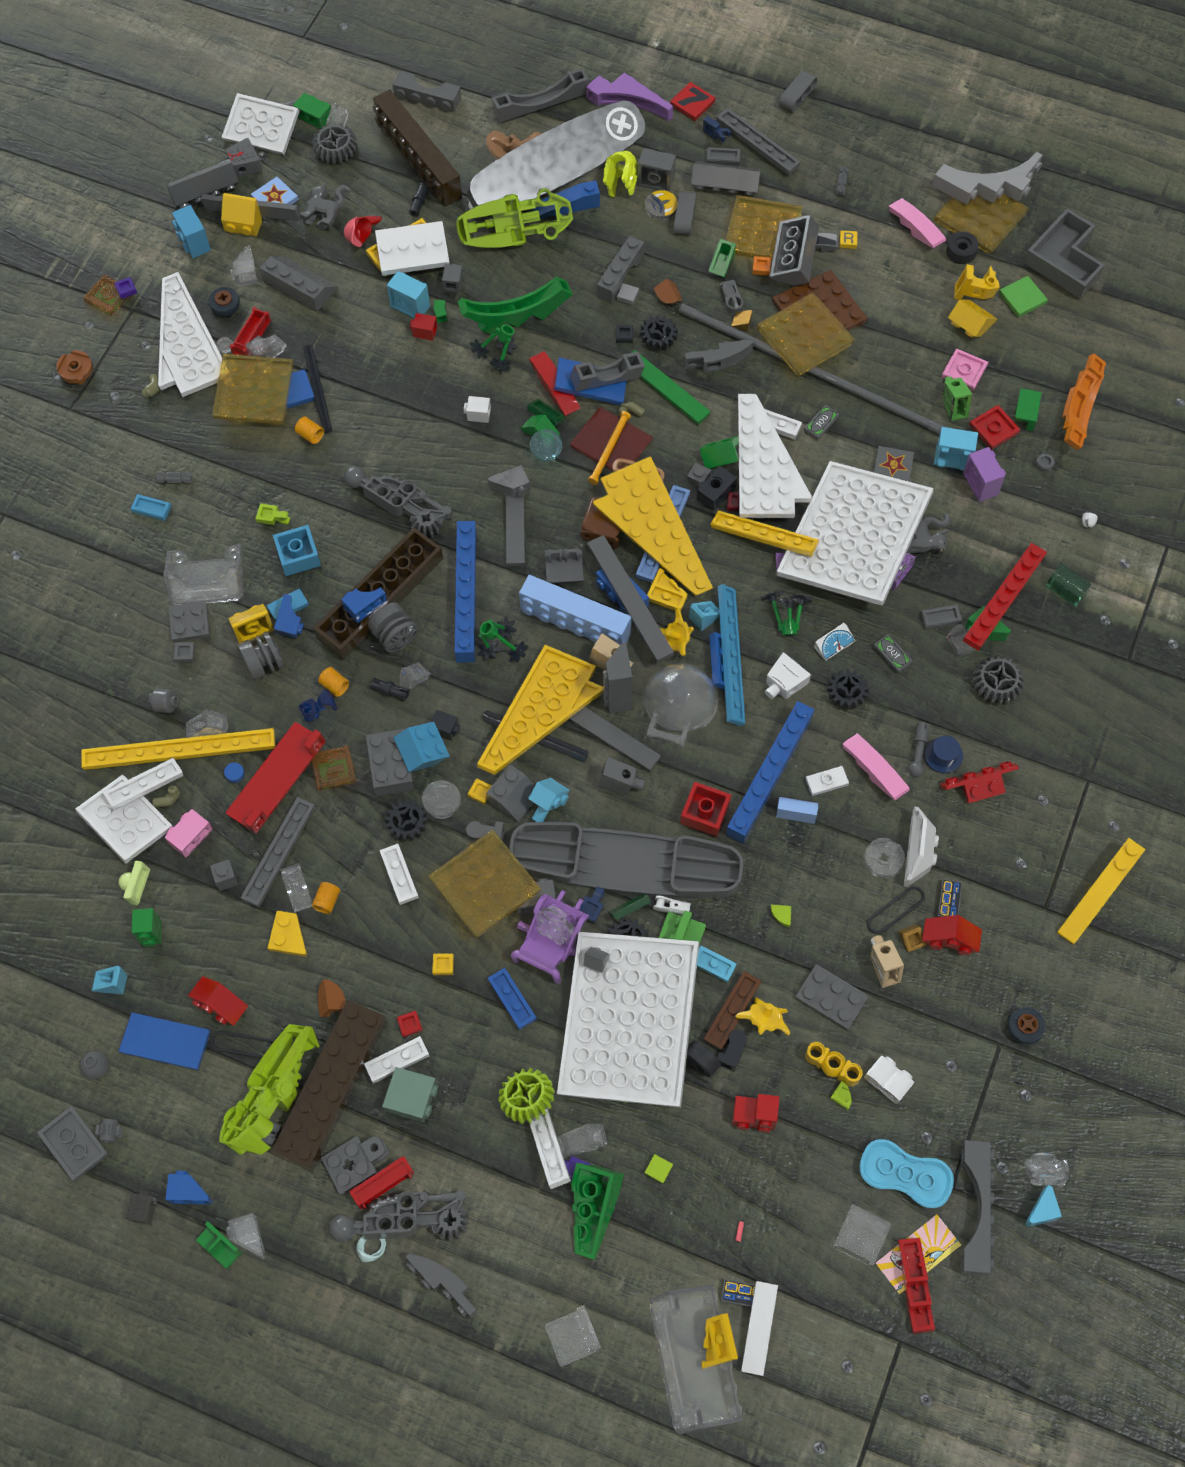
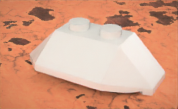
M914 807L911 815L904 887L910 886L927 874L932 865L935 866L937 854H934V847L938 846L939 836L936 835V827L919 807Z

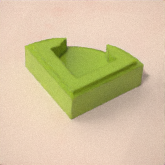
M771 905V913L781 925L790 927L791 906Z
M841 1081L830 1099L848 1111L852 1102L851 1093L846 1083Z

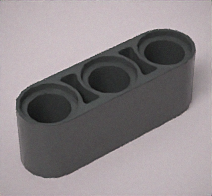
M801 71L781 95L779 105L795 112L814 89L818 78L805 71Z
M680 191L673 233L691 235L697 193Z

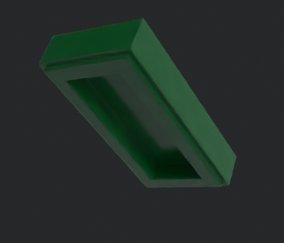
M540 399L534 400L527 406V410L535 415H546L554 427L564 422L566 417Z
M642 894L609 911L611 918L619 920L649 904L651 901L648 895Z

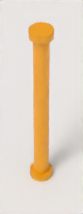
M626 411L621 412V418L593 474L588 478V482L592 485L598 484V478L626 421L631 417Z

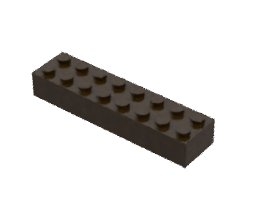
M389 89L373 97L376 124L383 128L385 135L391 138L395 148H399L403 158H407L411 168L417 171L419 178L424 180L429 190L435 193L436 199L442 202L445 207L461 199L460 175L393 92Z
M413 528L351 592L356 588L361 592H371L381 587L386 594L387 602L378 609L389 603L396 602L399 604L443 560L442 548L416 528ZM341 600L313 628L316 639L344 660L371 633L367 625L372 615L378 609L357 623L344 609Z
M347 1000L271 1150L275 1156L313 1173L365 1068L364 1063L368 1062L387 1024L384 1015Z

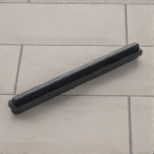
M310 344L305 345L303 350L321 426L324 428V433H331L332 426L313 347Z
M486 710L483 714L484 721L496 726L500 725L504 717L489 710ZM547 735L538 742L581 761H586L589 755L587 750Z

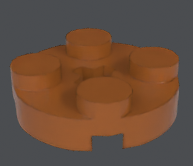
M78 350L71 351V354L62 355L56 365L60 378L68 383L83 384L93 371V363L85 352ZM76 365H78V368L76 369L71 368L72 366L75 367Z

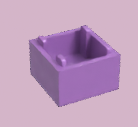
M989 447L970 453L963 471V475L979 502L999 495L1006 474L995 459V453Z

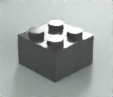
M643 148L638 162V186L670 192L675 179L676 155Z

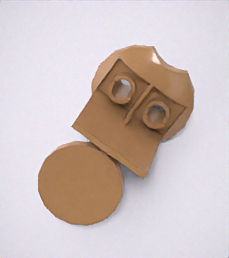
M492 131L486 137V144L490 153L498 160L525 142L541 135V133L534 132L528 138L521 141L513 134L507 137L502 132Z

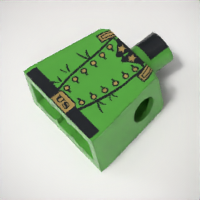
M946 377L943 380L942 400L950 420L955 421L968 418L972 397L971 391L962 378L953 379L952 377Z

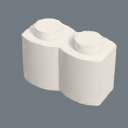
M881 1055L864 1078L880 1090L888 1099L898 1104L915 1082L907 1071L899 1070L891 1058Z

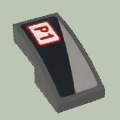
M818 232L815 249L821 248L822 252L838 250L839 234Z

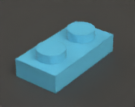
M700 946L697 968L728 983L737 963Z

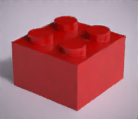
M694 782L681 814L680 824L717 837L730 805L731 794Z

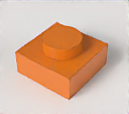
M754 256L752 274L769 276L771 258Z

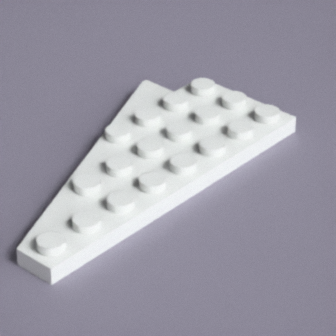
M177 272L162 278L158 385L160 390L176 384L182 397L226 380L231 375L184 282Z
M738 394L740 518H794L795 502H811L812 496L757 395Z

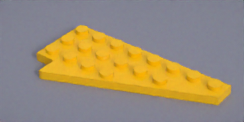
M651 456L600 479L607 495L593 501V505L695 597L713 589Z
M544 645L478 761L477 767L491 774H497L603 693V686L590 681L596 666Z

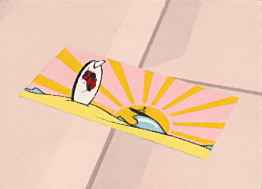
M935 1215L906 1238H920L927 1272L961 1246L938 1215ZM897 1245L878 1260L876 1264L897 1292L901 1294L905 1291L899 1245Z

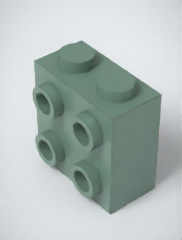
M395 1067L382 1107L385 1112L424 1123L426 1117H430L432 1111L430 1103L432 1097H436L439 1085H437L436 1079L433 1077Z

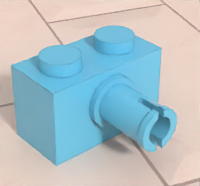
M552 778L537 782L528 798L539 805L532 819L536 822H544L549 810L565 805L569 798L567 794L570 789Z

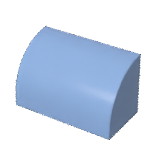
M779 797L776 817L815 824L818 803Z

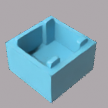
M397 271L387 284L390 307L412 318H415L416 313L425 314L430 307L427 284Z
M942 427L936 445L934 465L958 468L964 471L969 454L976 451L978 433Z

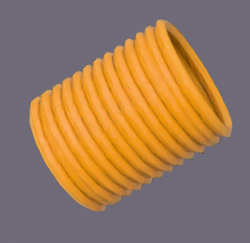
M305 416L296 423L295 433L310 443L316 444L323 437L324 428Z
M332 667L326 668L318 679V683L336 697L341 696L349 686V681Z
M321 882L312 907L319 912L331 914L341 891L340 888L328 882Z

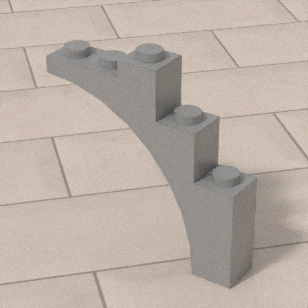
M1036 152L1029 160L1018 167L1008 171L989 174L969 173L943 164L935 174L933 187L966 205L971 199L974 200L977 195L994 203L997 198H1001L1003 193L1020 201L1023 196L1026 197L1030 192L1031 187L1029 185L1034 175L1033 173L1038 172L1042 166V154Z

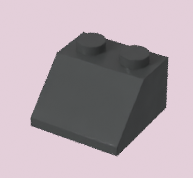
M510 764L486 793L487 801L519 823L534 805V802L528 798L535 785L524 773Z

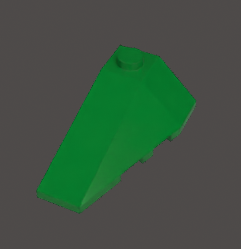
M576 1163L571 1183L572 1191H574V1204H572L573 1212H575V1254L593 1260L596 1259L620 1194L624 1177L623 1173L603 1167Z

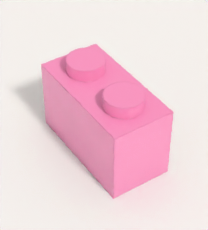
M191 809L181 817L180 822L175 827H171L168 830L165 839L170 846L186 858L213 829L207 820Z

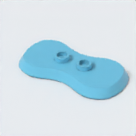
M884 1139L870 1142L861 1157V1176L872 1187L902 1191L918 1204L927 1208H937L944 1205L951 1195L954 1183L953 1173L950 1167L939 1159L914 1157L903 1151L895 1143Z

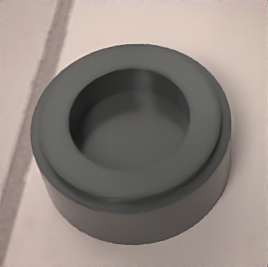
M1041 454L1037 457L1035 465L1039 471L1049 472L1053 469L1055 460L1049 454Z

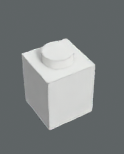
M469 396L468 403L464 404V413L467 414V421L489 422L491 411L490 398Z

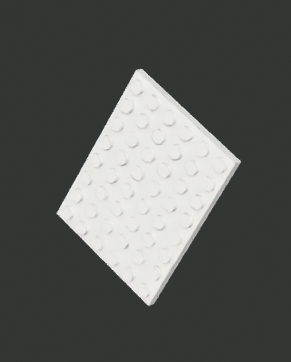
M830 461L795 532L819 539V544L812 557L787 550L777 570V576L883 606L931 499L933 488Z
M579 932L558 1082V1095L681 1108L699 952L698 941ZM590 947L610 954L603 973L583 966L585 952Z

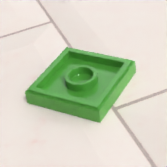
M1029 276L999 290L1000 296L1018 318L1047 304L1048 301Z

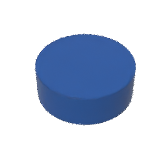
M230 763L224 770L226 779L232 783L240 782L245 775L244 769L239 763Z

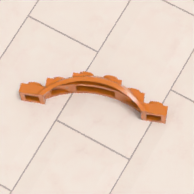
M1094 353L1089 355L1085 370L1079 372L1076 386L1070 388L1062 415L1066 419L1063 429L1067 431L1064 441L1075 450L1082 448L1084 439L1087 436V426L1092 407L1104 377L1106 362Z

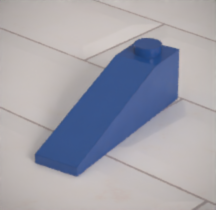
M596 180L580 183L556 193L570 201L572 212L600 207V192ZM555 204L532 209V211L539 210L540 218L556 216ZM563 206L559 211L561 214L569 213V208Z

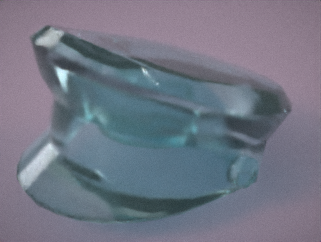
M540 430L531 437L530 451L536 458L550 461L560 454L562 441L560 436L553 430Z

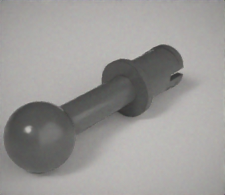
M925 722L917 723L916 738L913 739V742L917 743L914 762L909 766V773L913 777H920L924 773V766L921 763L924 744L929 743L927 737L930 724L926 723L925 725Z

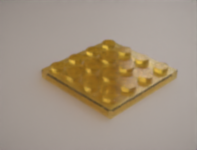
M1004 193L994 203L977 195L974 200L971 199L966 205L952 197L935 215L934 221L954 233L969 232L973 234L978 240V248L990 254L1025 216L1029 207Z
M737 195L726 240L737 244L736 255L753 258L754 256L769 257L773 261L780 222L801 217L803 206Z
M814 292L757 324L758 331L797 376L855 343L854 337Z
M223 354L212 414L213 419L284 425L294 365L293 359Z
M491 830L429 875V879L476 939L541 892V888L494 830Z

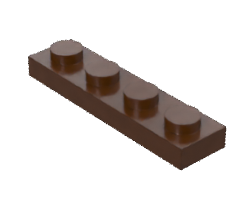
M743 971L704 1037V1042L722 1051L729 1039L730 1033L735 1029L740 1020L736 1018V1014L746 1010L759 988L761 980Z

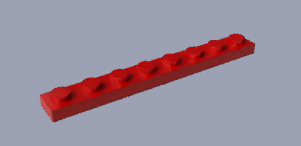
M1033 543L1029 545L965 635L964 643L977 651L980 650L1039 566L1047 551Z

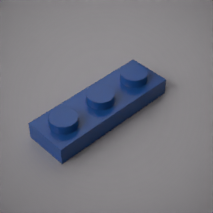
M714 632L710 634L713 686L725 690L721 634Z
M506 968L488 977L489 983L519 1030L537 1020Z

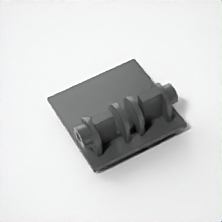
M581 548L545 550L548 583L584 581Z

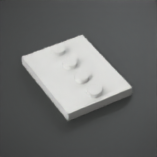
M237 93L222 134V139L238 143L245 138H249L253 148L284 156L299 114V109Z
M442 221L375 230L382 276L396 274L397 271L404 273L445 267V264H449Z
M121 775L75 809L78 815L126 864L167 834L172 825L144 796L113 811L104 798L103 792L128 780L124 775Z

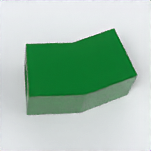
M434 300V315L437 317V324L448 321L445 300Z

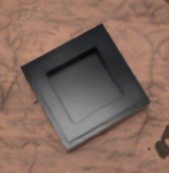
M616 325V343H633V325Z

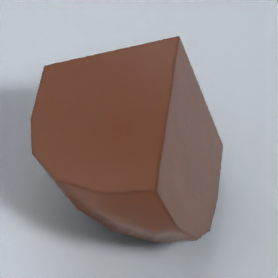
M665 279L653 288L662 302L675 304L682 300L675 283L669 279Z
M325 979L321 982L318 990L320 1018L330 1017V1013L335 1011L341 1013L346 1004L343 991L339 986Z

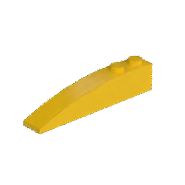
M1128 838L1057 934L1074 945L1146 849Z

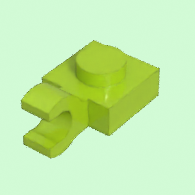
M260 503L255 519L257 523L274 525L275 521H278L281 524L289 525L291 518L288 517V512L279 511L278 506Z

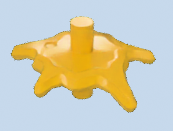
M676 609L675 621L670 623L667 629L660 628L672 650L674 652L678 651L682 656H685L686 645L690 641V634L694 628L688 627L687 622L683 621L680 609Z
M757 997L754 998L755 1004L751 1005L749 1011L736 1014L737 1019H748L753 1025L757 1026L759 1035L763 1034L766 1030L774 1031L775 1029L781 1030L787 1036L790 1035V1030L785 1025L782 1014L788 1012L787 1009L777 1008Z

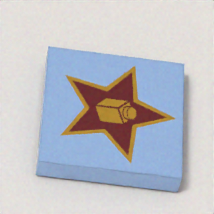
M278 177L251 194V197L256 198L258 201L293 204L298 201V196Z

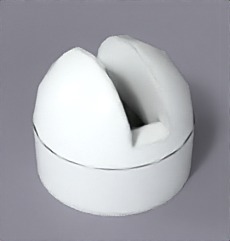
M1084 513L1082 517L1083 526H1089L1090 528L1095 526L1098 516L1093 513Z

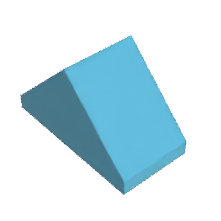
M712 601L692 603L690 606L689 619L701 631L720 618L719 609Z
M119 966L96 971L92 991L123 995L127 974Z
M1049 1184L1043 1189L1025 1223L1027 1227L1056 1221L1062 1217L1053 1187Z

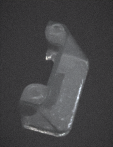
M228 546L224 551L223 559L189 561L187 554L181 550L167 551L163 577L170 602L174 605H184L204 601L206 603L236 601L242 598V546Z

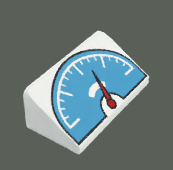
M843 623L815 642L814 648L827 661L854 643L855 639L847 625Z

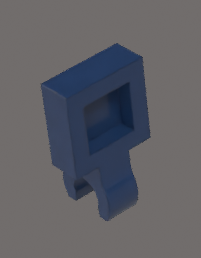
M709 116L703 119V132L713 139L718 138L719 141L725 142L724 135L727 137L731 136V131L727 128H720V124Z
M599 886L595 889L592 898L585 896L584 902L580 906V911L588 914V921L596 923L604 907V904L600 903L605 894V889Z

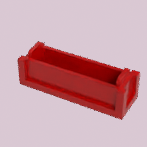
M256 307L252 308L251 315L234 343L230 345L232 355L248 360L271 322L268 311L263 312Z
M402 1156L349 1192L360 1210L363 1208L366 1210V1205L408 1177L413 1179L412 1175H414V1172L405 1157Z

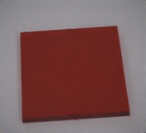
M600 407L573 439L570 446L599 462L620 418ZM626 422L605 467L612 470L613 463L619 458L635 462L652 441L653 437ZM618 466L617 468H618V469H623V468H625V467H624V466Z

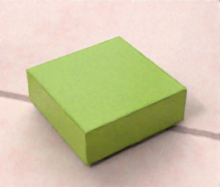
M654 1154L645 1171V1175L664 1184L673 1164Z

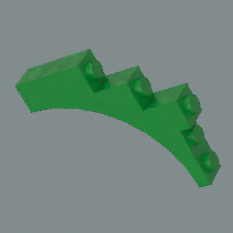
M556 276L537 290L511 300L476 302L461 298L457 303L463 317L474 320L478 323L481 331L492 335L497 327L501 328L506 323L519 327L531 316L544 320L573 294L568 282Z

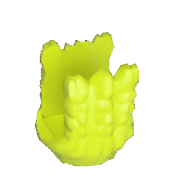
M629 151L615 152L606 160L603 183L607 185L608 193L611 197H615L619 177H622L623 184L625 183L629 195L634 193L638 177V162ZM619 161H624V162H625V166L622 165V164H619L618 162H619Z

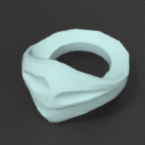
M363 1235L356 1246L361 1261L372 1262L380 1258L385 1251V1239H379L381 1247L378 1252L368 1255L364 1252V1245L367 1240H365Z

